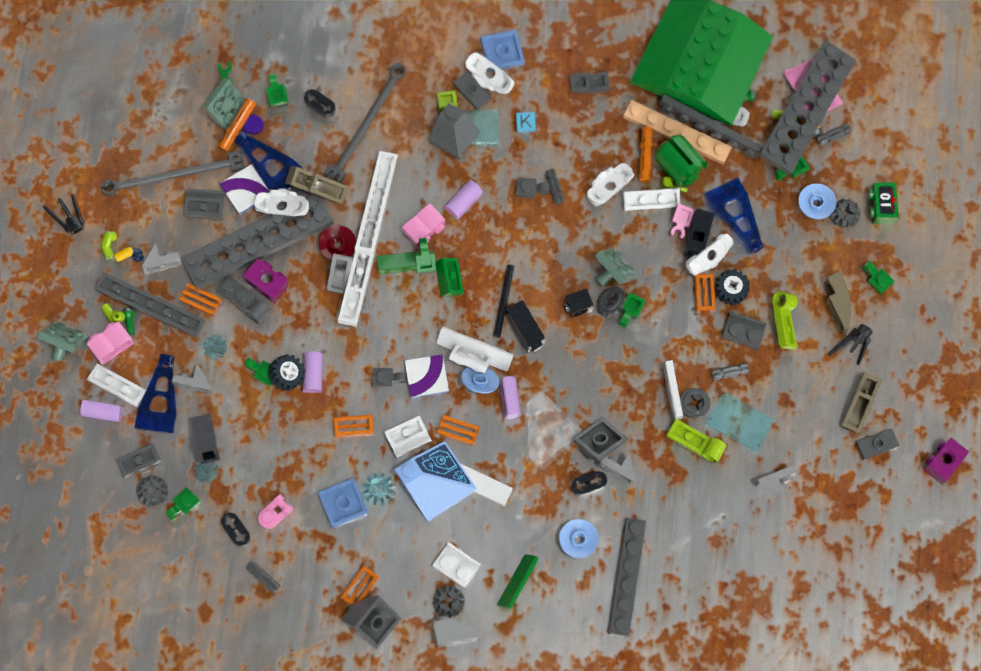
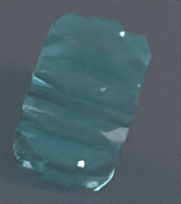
M374 473V479L367 477L368 483L363 484V488L367 489L363 491V495L368 496L367 502H371L374 499V506H377L378 501H381V505L385 506V499L391 502L390 496H395L396 494L394 490H391L396 487L395 483H390L392 478L388 477L385 479V473H382L380 478H378L377 473ZM376 487H383V492L378 491L376 493Z

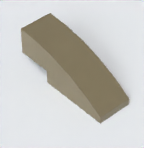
M296 166L290 167L285 181L287 185L339 204H343L348 190V186Z
M840 271L828 276L824 284L830 294L826 304L841 334L844 335L850 326L851 305L848 288Z
M863 372L842 426L858 433L861 432L882 383L881 379Z

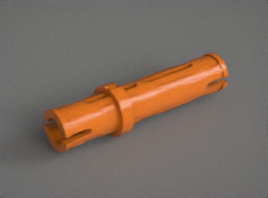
M249 98L245 99L230 127L226 128V133L218 147L227 152L229 151L234 140L240 136V130L257 105Z
M642 127V139L639 144L641 149L640 183L651 182L652 150L654 149V129L652 127Z

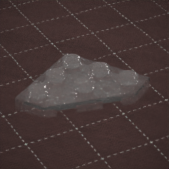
M540 391L527 404L528 459L543 472L574 441L573 438L583 430Z

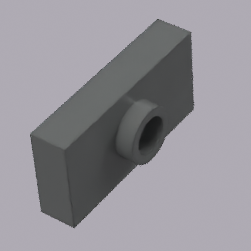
M468 71L453 82L454 87L477 111L491 101V96Z
M893 429L856 442L863 461L900 447Z
M152 443L118 458L117 462L124 477L127 478L160 463L161 460Z

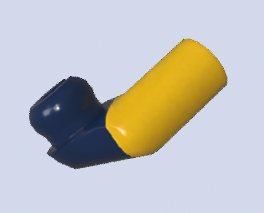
M126 247L114 254L118 262L128 257H133L136 262H141L144 259L143 251L133 247Z

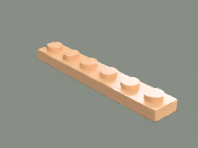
M631 100L623 116L624 119L641 127H652L654 133L667 139L680 134L691 143L699 154L724 165L732 149L731 146L633 100Z

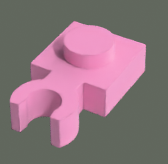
M677 204L671 222L675 223V227L671 228L669 235L673 236L675 230H678L680 232L679 239H682L685 236L684 227L690 228L696 210Z

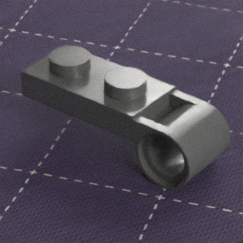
M229 275L216 288L219 294L243 310L257 324L272 310L266 302Z

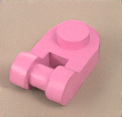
M281 494L259 513L258 521L265 529L274 528L294 510L290 504L288 505L284 501L285 498ZM278 506L282 510L279 514H277L274 510Z

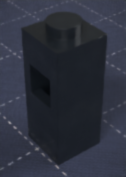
M699 208L696 209L683 254L688 259L698 255L706 248L715 213Z
M521 300L506 308L505 315L527 352L532 350L536 352L543 348L546 338L524 301Z
M207 414L191 418L200 464L220 460L211 415Z

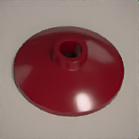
M330 226L319 237V250L325 258L331 261L334 253L351 257L355 251L356 237L345 226ZM336 243H340L341 247L336 248L334 247V245Z

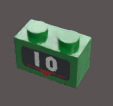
M896 182L873 183L872 187L868 190V200H871L869 217L872 218L873 224H895L899 219Z

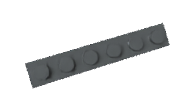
M665 94L661 99L659 108L666 114L678 117L681 122L693 125L698 131L710 134L712 138L727 143L732 149L742 151L749 158H758V154L763 146Z
M105 272L102 273L94 287L95 291L195 338H198L206 323L205 319Z
M626 518L609 635L629 638L646 526L645 520Z

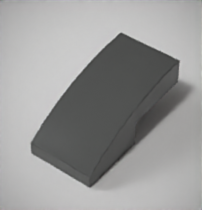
M588 72L570 75L572 93L574 94L610 91L608 72L590 75Z

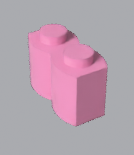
M430 203L402 227V232L416 247H419V238L427 237V242H429L431 235L434 233L439 234L445 228V218Z
M119 321L108 324L102 333L92 335L87 342L88 348L101 365L109 362L117 354L125 351L133 344L132 338Z

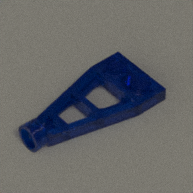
M242 131L238 134L234 143L243 150L266 187L270 190L287 189L289 191L292 186L285 184L290 167H302L294 159L249 136L246 132ZM257 148L262 149L268 154L261 162H258L252 155V152ZM270 160H276L284 166L274 177L270 176L265 169V165Z
M739 178L729 181L705 194L713 211L748 246L752 254L759 252L765 247L759 234L748 193ZM738 200L741 203L743 213L734 217L728 213L725 206ZM744 218L748 219L751 229L743 232L737 225V222Z
M168 354L159 355L157 368L137 411L135 430L174 435L177 420L175 386L172 383L174 356ZM160 377L169 380L167 392L155 390ZM154 397L166 398V412L150 410V404Z

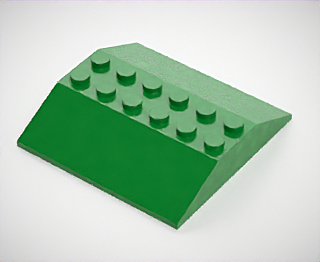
M670 0L630 83L662 97L665 94L699 113L732 126L773 40V36L743 13L712 0Z

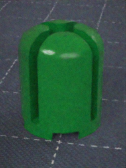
M680 134L669 137L668 141H664L658 147L655 154L656 162L680 189L682 185L688 187L699 178L698 174L703 167L707 169L709 166L691 143Z

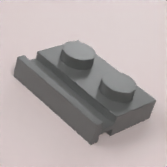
M186 188L184 217L222 219L225 192Z
M730 311L722 339L758 350L767 323Z

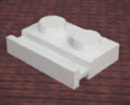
M420 415L384 432L396 458L432 442Z
M449 542L432 565L433 568L464 589L481 566L480 563Z

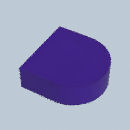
M250 114L244 124L243 133L251 135L261 133L264 128L263 120L257 115Z

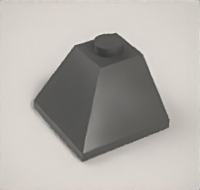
M448 103L438 116L428 141L460 159L480 133V130L464 111Z
M376 595L353 604L341 620L352 631L377 649L402 618L380 596Z

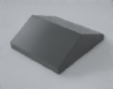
M602 417L574 437L573 440L587 458L599 462L627 442L628 438Z

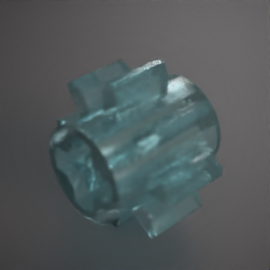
M214 335L213 338L207 337L203 344L204 354L209 355V358L214 360L217 357L222 358L227 350L226 340L221 339V336Z
M214 461L200 464L199 462L194 466V469L197 470L194 476L201 482L208 481V483H211L219 475L216 471L218 465Z

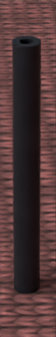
M510 264L507 265L493 334L495 338H501L515 268L514 265Z

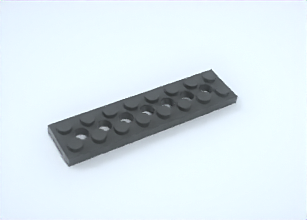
M826 40L758 155L790 175L856 59ZM828 62H833L836 69L830 68ZM820 76H825L828 83L822 82ZM812 89L817 90L820 96H814L812 93ZM804 103L809 104L812 110H806L804 107ZM796 117L803 120V125H799L796 122ZM789 131L795 134V139L789 138ZM779 146H784L787 149V153H782Z
M315 194L305 197L309 202L307 213L313 214L310 219L303 218L304 215L269 214L181 257V261L196 289L199 290L253 264L257 259L261 260L333 225V219L320 197ZM290 221L296 222V225L293 227L286 226ZM274 229L279 230L277 235L269 234ZM255 238H262L260 243H253ZM238 246L245 247L242 252H236L235 250ZM222 254L228 255L227 259L223 261L218 258ZM206 262L211 263L209 268H201L202 264Z

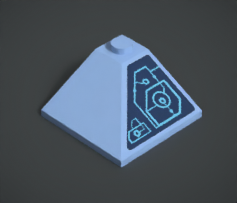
M445 441L411 458L395 469L397 476L428 522L477 489Z

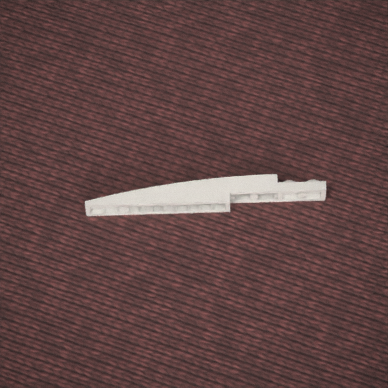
M379 151L338 318V323L357 327L376 254L398 154Z

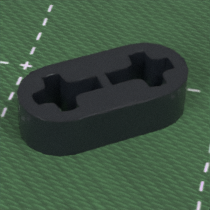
M315 89L305 92L304 102L310 109L324 118L334 116L336 107L332 100ZM309 96H310V97L315 96V97H316V101H315V100H311V102H310V101H309ZM323 106H325V107L330 106L331 111L327 110V111L325 112Z
M595 471L578 477L572 482L571 491L579 497L599 491L606 486L607 476L601 471ZM596 476L599 479H603L601 485H598V483L591 484L590 482H593ZM579 482L581 485L588 484L587 486L583 487V491L581 492L579 489H575V487H577V483Z
M226 513L221 519L224 530L236 546L240 548L246 547L251 541L248 530L236 514ZM227 518H230L231 520L235 519V529H233L231 525L226 526ZM237 531H239L241 535H247L245 536V542H242L241 540L238 542L236 541L238 540V535L236 534Z

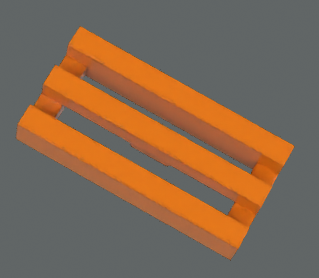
M714 274L695 275L696 312H715ZM699 278H702L703 306L700 305ZM706 278H709L711 306L707 305Z
M187 283L186 289L183 290L179 301L214 317L222 302V298L202 289L197 290L195 286ZM191 290V291H193V292H195V293H197V294H200V295H202V296H204V297H206V298H208V299H211V300L215 301L216 304L213 303V302H210V301H208V300H206V299H204V298H202V297H199V296H197V295H195V294H193V293H191V292H189V291ZM188 296L212 307L213 310L186 299V297Z
M372 414L334 417L335 438L374 435ZM369 420V423L338 425V422ZM369 428V430L338 432V430Z
M443 415L437 434L474 446L480 427ZM445 421H446V422H449V423H452V424H455V425H458V426H461V427H464V428H467V429H470V430H473L474 433H473V432H470V431H467V430H464V429H461V428H458V427H455V426H452V425H449V424H446ZM443 428L470 436L472 440L443 431Z
M363 565L340 598L353 606L355 604L353 602L372 576L374 578L356 603L363 601L380 576ZM367 572L368 574L349 599L347 595L353 589V587L361 578L363 573Z

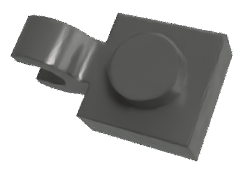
M518 177L516 197L535 199V194L549 195V183L536 184L537 179Z
M373 368V388L392 389L393 383H406V373L404 372L393 374V368Z

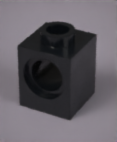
M587 288L565 296L563 303L565 313L570 314L571 319L593 311L594 307Z

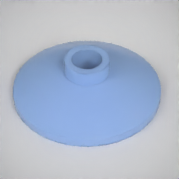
M811 184L800 193L799 207L809 218L824 219L835 210L836 197L829 187L823 184ZM818 202L820 206H815L813 203Z
M467 367L462 372L461 380L463 384L474 392L491 393L499 386L498 376L490 369L483 373L476 372L472 368Z
M575 519L563 526L559 541L561 548L567 555L573 558H585L596 550L599 536L596 528L590 522L583 519ZM580 537L582 542L576 543L575 538Z

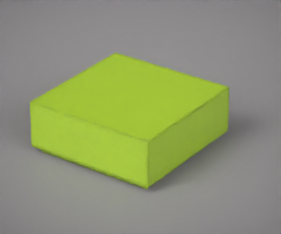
M455 91L437 93L439 112H442L448 103L458 108Z

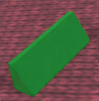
M529 554L523 556L497 606L508 612L511 611L539 559L537 556Z

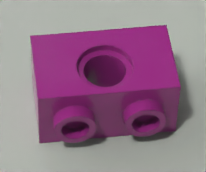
M257 259L244 273V281L274 304L288 288L287 277L281 272L276 273L272 270L273 267L264 260L262 262L260 259ZM265 277L272 278L268 283L262 281Z
M952 437L947 442L943 440L936 448L939 452L935 456L932 454L925 462L927 467L924 471L942 485L969 453L966 448ZM941 456L947 457L949 464L944 463L941 460Z

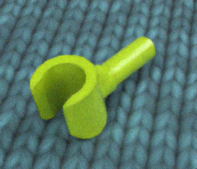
M664 177L662 180L663 189L679 188L676 184H672L670 177ZM681 187L680 191L687 193L688 188Z

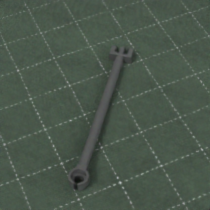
M395 63L392 66V74L386 86L337 165L329 164L323 174L324 177L327 178L332 172L330 179L335 180L339 176L336 182L342 183L346 176V172L342 171L396 82L405 77L406 67L404 64L402 68L401 63ZM401 70L402 74L398 75L396 71Z
M241 151L228 153V160L121 182H114L108 179L103 181L101 188L106 196H113L117 191L124 188L231 167L233 173L241 171L245 167L244 165H238L243 163L242 158H237L242 156ZM108 187L113 188L110 192L106 191Z

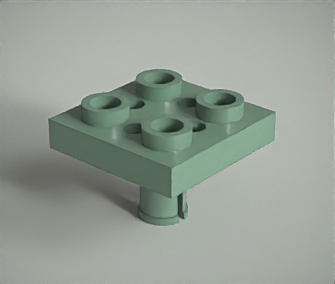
M223 78L213 93L209 95L210 97H207V101L202 107L223 130H226L227 127H230L244 104L245 98L229 79Z
M613 248L601 250L595 255L606 268L596 277L603 286L613 277L619 284L632 282L638 277L633 266L622 259L623 256L618 250Z
M53 322L39 332L37 339L54 345L51 357L62 361L66 350L74 353L88 342L89 336L79 329L66 327L62 322Z

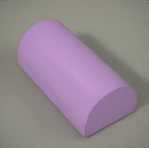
M469 180L446 203L444 209L458 220L479 199L483 191L474 181Z
M305 352L303 392L322 393L323 354L320 352Z
M503 377L499 385L504 418L520 417L521 411L516 377Z
M82 400L80 413L84 417L121 422L124 409L118 405Z

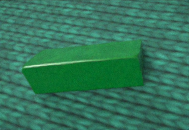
M414 252L377 256L379 275L417 270Z
M440 258L435 262L440 296L463 295L458 258Z

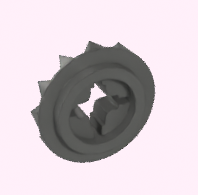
M842 198L836 201V207L831 214V218L838 226L852 227L859 221L861 209L851 199ZM848 207V212L851 214H848L844 219V212L842 211Z
M615 286L604 290L598 299L599 310L603 314L611 316L614 312L618 313V309L624 307L623 303L626 301L625 292ZM608 300H615L616 302L610 303Z
M699 388L686 390L680 398L681 408L685 416L692 417L693 419L701 418L710 409L708 394ZM692 398L695 402L701 401L698 404V410L695 406H689L692 403Z
M150 475L143 478L138 484L137 497L146 506H158L166 500L168 486L159 476ZM151 484L155 489H158L154 492L153 498L149 492H144L150 489Z
M444 586L438 589L433 597L434 609L441 616L455 617L464 608V596L461 590L454 586ZM446 594L450 596V599L455 600V602H452L451 610L447 604L442 603L446 600Z

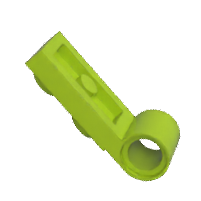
M782 291L775 293L773 296L774 323L777 328L780 348L793 350L797 348L791 311L796 308L798 300L794 294Z
M678 419L675 420L666 436L713 463H718L727 447L721 440L714 437L710 438Z

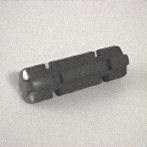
M845 123L841 127L826 132V134L819 135L816 140L820 146H823L827 142L830 143L841 138L842 135L851 133L852 129L848 123Z
M549 169L545 175L549 181L554 203L559 205L564 203L565 199L563 194H561L562 190L559 180L556 178L555 169Z
M747 363L739 364V366H727L721 370L719 368L713 369L711 375L713 380H720L722 377L725 379L739 376L738 374H748L749 367Z
M252 561L246 567L265 587L268 586L272 593L277 592L281 587L276 580L273 581V578L266 571L259 568L256 562Z

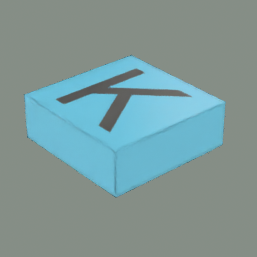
M535 112L516 113L517 133L536 132Z

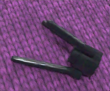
M74 194L71 195L77 217L71 215L61 198L58 199L68 216L65 220L66 224L47 206H43V209L65 229L66 233L70 232L74 235L85 228L83 225L85 221L81 216Z
M860 324L857 329L854 328L847 337L837 344L828 355L831 356L854 336L855 343L850 349V353H853L859 344L864 343L857 364L860 365L868 344L871 342L872 329L867 325Z

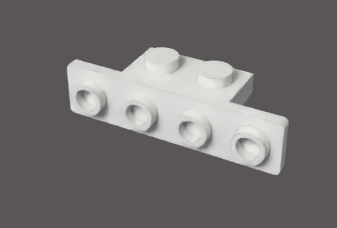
M442 327L437 340L438 345L453 350L449 358L456 364L470 367L476 372L485 373L489 365L508 371L513 358V354L446 327Z

